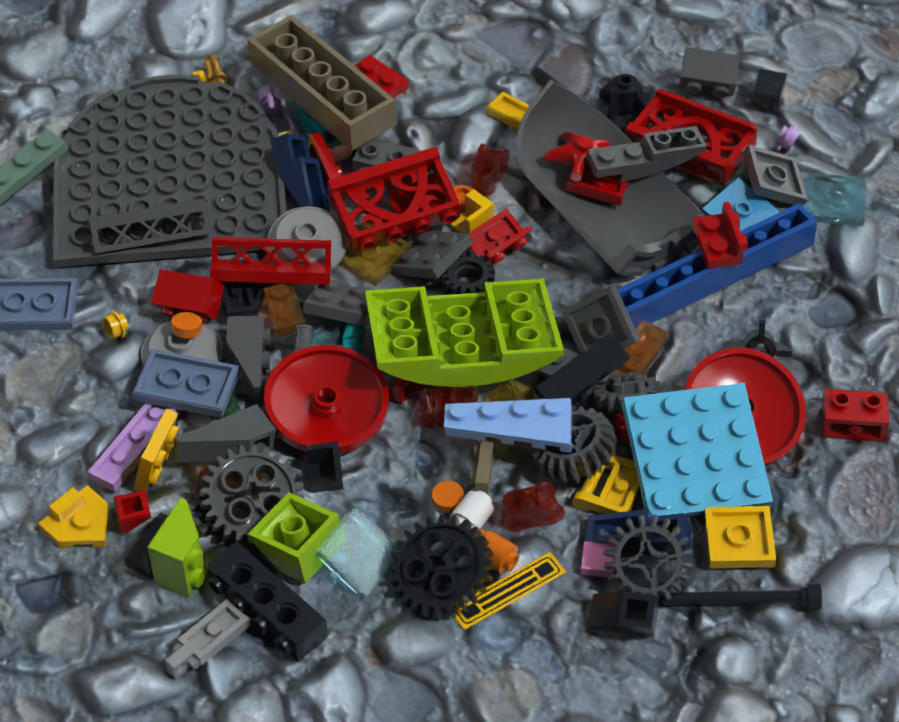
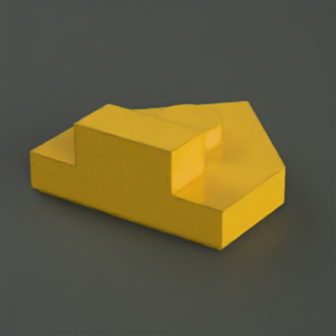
M88 485L80 491L73 487L49 505L50 514L38 523L39 529L60 548H74V545L92 544L93 547H106L107 522L110 509L108 502Z

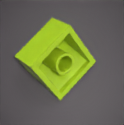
M290 492L248 533L249 539L281 573L304 584L313 577L345 542L338 514Z
M180 498L148 545V552L155 584L190 598L195 588H199L203 584L206 570L204 568L203 551L201 550L199 535L187 500Z

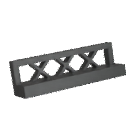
M206 198L89 218L95 253L212 233ZM202 211L205 228L192 230L183 224L190 213ZM185 214L180 221L173 217ZM169 217L178 224L171 234L163 235L154 229L161 218ZM156 219L151 226L144 222ZM139 222L149 229L142 239L134 240L125 234L131 223ZM126 224L122 231L115 227ZM110 227L119 233L113 244L100 246L97 229ZM180 227L187 230L186 232L176 233ZM151 231L158 235L157 237L147 238ZM122 236L129 240L128 242L118 243Z

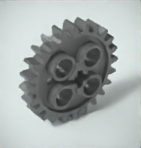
M253 444L250 452H246L244 446L240 445L237 455L231 449H228L226 452L227 460L218 455L215 460L217 467L213 465L208 466L207 473L209 476H203L201 482L206 488L200 489L199 496L206 498V500L201 502L200 509L210 510L205 516V521H216L212 529L213 532L221 528L225 530L223 540L233 535L235 536L234 543L236 541L240 543L241 539H246L248 548H251L253 542L249 539L248 533L269 513L265 510L264 504L273 503L276 505L288 492L305 499V495L297 493L302 490L304 484L302 482H294L299 472L288 471L291 464L290 460L282 464L279 462L280 452L271 457L269 456V447H266L263 453H258L256 444ZM259 473L268 474L272 481L269 483L260 482L256 475ZM235 479L240 483L241 487L237 489L229 488L225 481ZM273 489H278L280 492L276 493L270 491ZM247 492H251L255 497L258 496L257 500H253L251 495H247ZM224 499H229L233 501L226 503ZM242 509L247 513L248 517L238 519L233 515L232 511Z

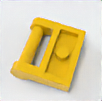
M617 455L610 457V465H602V473L607 469L612 471L600 497L592 494L602 473L594 472L591 474V479L586 477L581 490L575 493L572 500L573 506L582 511L592 510L601 514L631 511L640 491L634 461Z

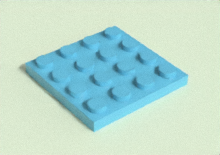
M745 383L623 398L621 404L644 508L649 509L652 515L661 516L684 513L688 517L703 515L705 508L770 506L772 504L773 498Z

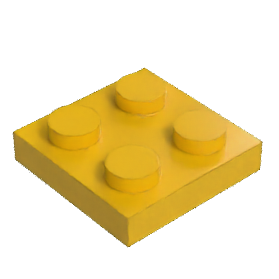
M166 408L141 457L133 490L147 491L150 484H157L163 470L161 466L164 460H169L174 449L175 437L179 431V427L175 426L178 413Z
M770 506L705 508L704 521L709 568L775 567L776 553Z

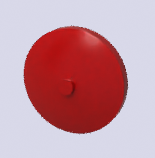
M316 345L291 353L275 366L265 385V414L276 427V434L287 444L304 452H307V445L338 442L340 454L355 450L369 442L380 431L388 413L389 390L380 369L363 354L342 346Z
M728 348L714 352L704 358L693 369L685 382L683 390L745 383L764 465L766 467L779 461L797 443L805 425L806 404L797 380L781 362L761 351L749 348Z

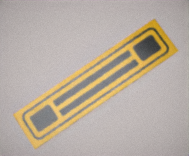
M548 552L486 587L487 593L477 592L475 596L478 598L479 603L475 604L469 600L467 602V613L461 607L456 608L455 619L465 630L566 573V570L552 553Z

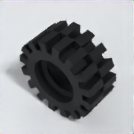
M466 252L462 253L461 258H457L442 274L443 295L484 292L485 282H495V269L492 267V262L490 260L485 262L483 255L476 258V253L471 252V257H467ZM463 277L478 279L474 283H463L458 280Z

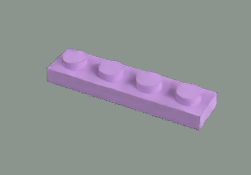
M145 403L89 469V479L116 492L140 463L141 457L166 408L178 413V415L183 410Z

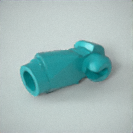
M345 322L342 337L343 345L337 346L346 347L363 354L361 344L366 334L363 323L359 326Z

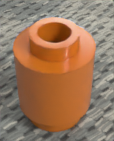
M480 530L481 536L485 535L489 542L487 547H490L494 554L489 558L495 565L493 570L500 574H504L507 570L509 572L512 571L520 558V555L517 553L518 546L491 530L488 532Z

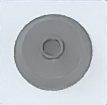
M298 207L287 211L273 223L268 234L269 239L332 240L331 270L342 261L348 246V239L339 218L333 213L318 207ZM282 248L276 253L282 261H291L297 256L291 248ZM312 249L306 256L312 262H325V249Z
M171 321L154 329L146 337L141 348L143 367L151 349L222 362L224 354L220 335L206 323H202V331L198 336L191 339H183L172 333Z

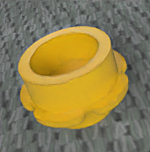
M110 311L109 315L102 319L104 329L111 339L117 337L124 338L125 331L129 329V326L122 313L118 314L117 312Z

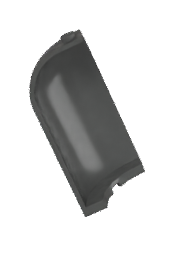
M550 79L527 108L517 134V156L526 177L617 274L640 276L644 270L650 268L657 271L674 263L673 257L685 249L689 253L694 250L699 244L692 227L693 218L706 215L663 172L629 180L621 206L565 190L567 180L572 171L570 164L547 161L543 158L544 153L566 145L561 138L563 132L569 131L591 139L607 140L611 143V146L634 142L590 103Z

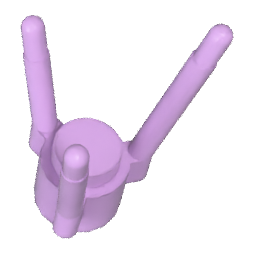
M269 84L261 87L258 92L259 102L257 103L268 114L276 113L280 109L290 129H293L295 134L300 135L286 107L285 100L280 97L279 89Z

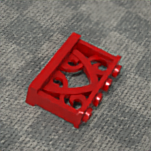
M658 89L654 98L635 121H630L626 126L625 134L636 143L642 141L644 133L697 126V128L703 130L709 140V143L705 142L706 150L673 168L725 188L730 181V176L744 159L743 151L748 145L756 146L757 125L668 91ZM658 113L664 115L665 122H661L656 117ZM652 123L654 126L650 129L647 128ZM733 142L738 143L737 145H734V146H724V145H730V144H732ZM721 153L730 154L727 159L721 157Z
M436 146L330 179L327 184V196L330 203L333 204L352 252L358 250L367 251L377 244L386 241L395 242L403 236L414 232L423 233L430 229V227L439 224H451L461 215L462 203L458 199L441 162L440 153ZM434 172L439 185H427L428 173ZM411 179L412 181L409 185L417 184V186H406L402 182ZM392 185L400 192L415 194L411 204L403 214L389 212L375 206L384 195V187ZM375 190L377 192L376 196L368 201L371 195L366 193ZM426 192H436L443 195L446 203L431 208L429 204L431 202L438 203V199L433 195H426ZM349 199L357 208L348 214L343 200ZM364 213L366 215L363 218L362 226L365 223H372L374 226L360 231L355 228L354 221L356 217Z

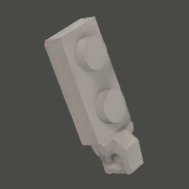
M225 600L178 638V644L173 648L174 653L165 660L167 672L177 679L187 672L190 667L195 670L202 666L251 626L250 618L229 600Z

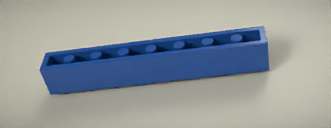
M798 203L740 231L741 234H746L748 241V250L744 251L743 263L740 265L707 269L701 250L617 290L635 329L638 330L813 246L818 221L801 203Z

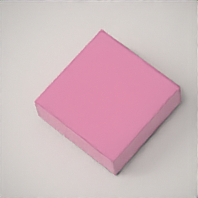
M584 541L581 575L608 578L609 575L613 574L614 568L605 569L604 563L614 561V557L605 556L604 550L610 549L615 551L616 546Z

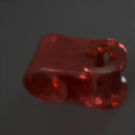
M481 143L471 165V188L484 197L493 194L507 169L510 150L488 148L486 144Z
M469 385L470 387H430L424 389L418 397L419 403L423 406L424 413L421 417L423 425L431 429L443 427L445 404L479 402L477 389L473 385Z
M547 482L507 492L502 499V526L508 531L520 532L559 522L564 517L565 510L557 502L555 486Z

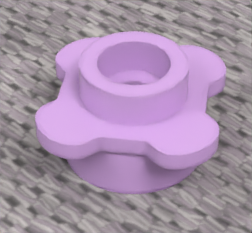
M793 121L790 128L786 126L782 128L776 141L780 142L776 151L779 152L781 147L788 151L791 149L800 134L799 130L793 128L796 124L795 121Z

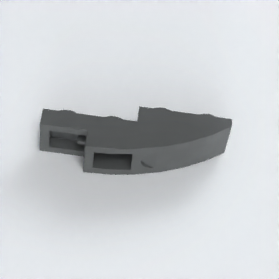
M697 126L644 133L641 142L588 149L586 158L595 178L617 175L620 182L650 176L675 167L704 152L707 146Z

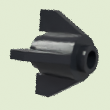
M619 74L599 90V98L611 104L607 113V117L610 120H616L619 115H629L633 111L634 115L639 116L647 106L641 93V84L631 74Z
M759 320L757 329L750 331L744 340L729 345V348L758 350L773 358L775 355L776 357L792 356L791 348L775 342L773 335L765 330V320ZM758 344H764L763 347L757 348Z

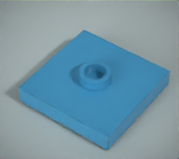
M739 177L701 210L706 216L721 214L723 202H730L733 212H737L739 215L740 231L780 212L766 199L755 195L753 189Z

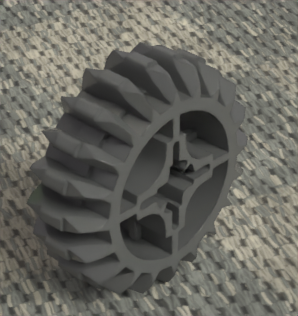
M581 406L577 411L572 410V453L561 452L560 447L546 445L545 449L532 448L534 462L539 467V470H541V473L545 477L552 478L554 482L562 480L565 484H568L571 479H574L579 484L580 479L587 476L591 479L592 473H602V465H610V457L616 455L615 446H617V438L613 426L603 413H597L593 408L586 411Z
M642 514L638 516L639 526L635 527L633 521L629 518L626 520V525L630 530L625 532L620 526L615 528V531L621 538L620 540L614 537L608 538L607 541L611 545L616 546L615 551L610 549L604 550L605 556L614 557V561L604 563V568H615L616 572L609 575L608 580L612 582L620 578L622 582L617 585V592L622 591L627 586L630 588L629 592L656 595L659 602L657 594L659 592H663L666 600L671 599V594L668 590L670 586L677 592L682 590V587L676 580L678 578L683 581L689 580V576L681 571L682 568H693L692 562L683 561V557L693 555V550H682L681 546L688 543L689 539L687 536L679 540L676 539L675 536L681 531L679 526H676L670 532L667 530L670 519L665 518L661 527L656 525L658 516L655 514L651 517V524H645V517ZM649 532H656L666 537L675 550L659 551L655 549L651 544ZM639 533L640 551L636 555L621 558L624 544L629 538ZM644 542H647L651 555H657L658 557L666 556L658 558L657 563L653 562L655 566L652 567V576L649 574V568H647L646 563H640L639 561L631 562L639 560V555L644 556L642 553L645 551ZM677 560L672 575L663 583L658 584L657 567L664 562ZM636 567L642 569L645 572L648 586L633 582L625 574L623 568Z

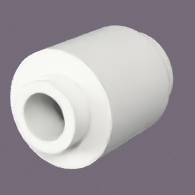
M468 491L450 517L456 515L460 524L467 519L472 525L471 528L477 526L480 530L494 512L492 499L483 491Z

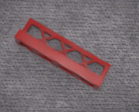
M212 237L210 278L222 282L330 285L332 240ZM218 246H231L238 254L232 259H218ZM252 247H261L267 255L262 260H253L246 252ZM282 248H291L297 256L291 261H282L276 253ZM312 249H325V262H312L306 254Z

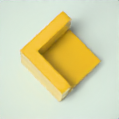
M471 190L465 195V211L456 221L450 224V227L457 233H470L494 217V203L476 190Z

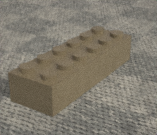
M293 15L247 39L250 64L351 151L397 125L395 99Z

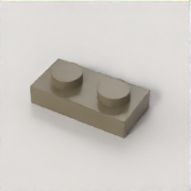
M488 437L485 441H481V444L475 443L473 462L478 463L477 469H471L469 487L475 488L476 492L478 490L483 491L487 495H489L495 456V438Z

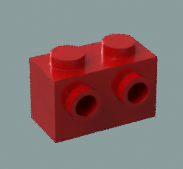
M160 269L151 304L161 309L160 314L173 317L178 313L190 312L198 315L202 319V323H204L205 319H217L225 286L214 278Z
M825 389L821 407L822 438L885 442L889 426L888 393Z

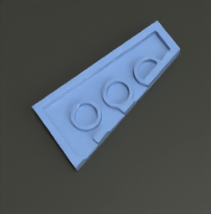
M571 398L445 404V436L485 441L488 437L498 438L503 444L514 445L515 441L532 443V448L545 449L546 445L560 447L561 452L572 453Z

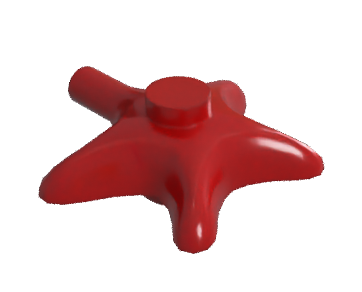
M566 131L561 134V138L566 145L544 153L543 158L547 161L570 164L572 167L570 178L578 182L582 179L584 169H591L586 158L588 149L611 146V143L607 140L591 139Z

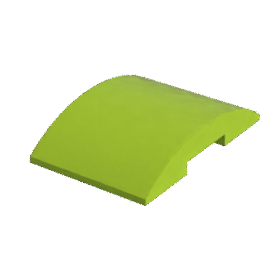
M544 279L485 282L484 292L436 296H427L425 286L365 290L377 368L404 380L445 387L488 385L529 374L551 364L564 355L563 344Z

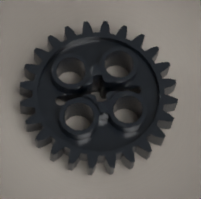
M440 514L437 523H434L430 517H427L425 527L415 522L416 532L412 534L405 530L406 542H395L400 548V552L390 553L392 559L397 562L388 565L389 571L395 574L389 578V582L396 586L393 590L394 594L401 598L400 602L404 607L411 606L410 609L415 615L422 610V614L426 619H429L433 612H435L438 619L442 620L445 611H448L455 618L456 608L461 607L467 613V602L470 600L478 604L479 601L475 594L477 592H488L482 583L493 581L492 576L487 572V570L495 568L494 563L489 559L494 554L491 548L487 547L489 544L485 535L481 536L482 533L477 526L471 528L472 525L467 519L460 524L456 515L451 517L449 523H447L443 514ZM442 542L437 550L430 551L433 544ZM469 555L466 563L457 564L461 557ZM425 569L421 577L413 578L418 570ZM452 583L451 588L447 592L440 593L443 585Z

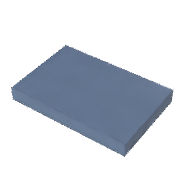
M78 278L0 279V331L73 330L79 291Z
M151 349L132 392L133 401L223 418L240 374V366Z

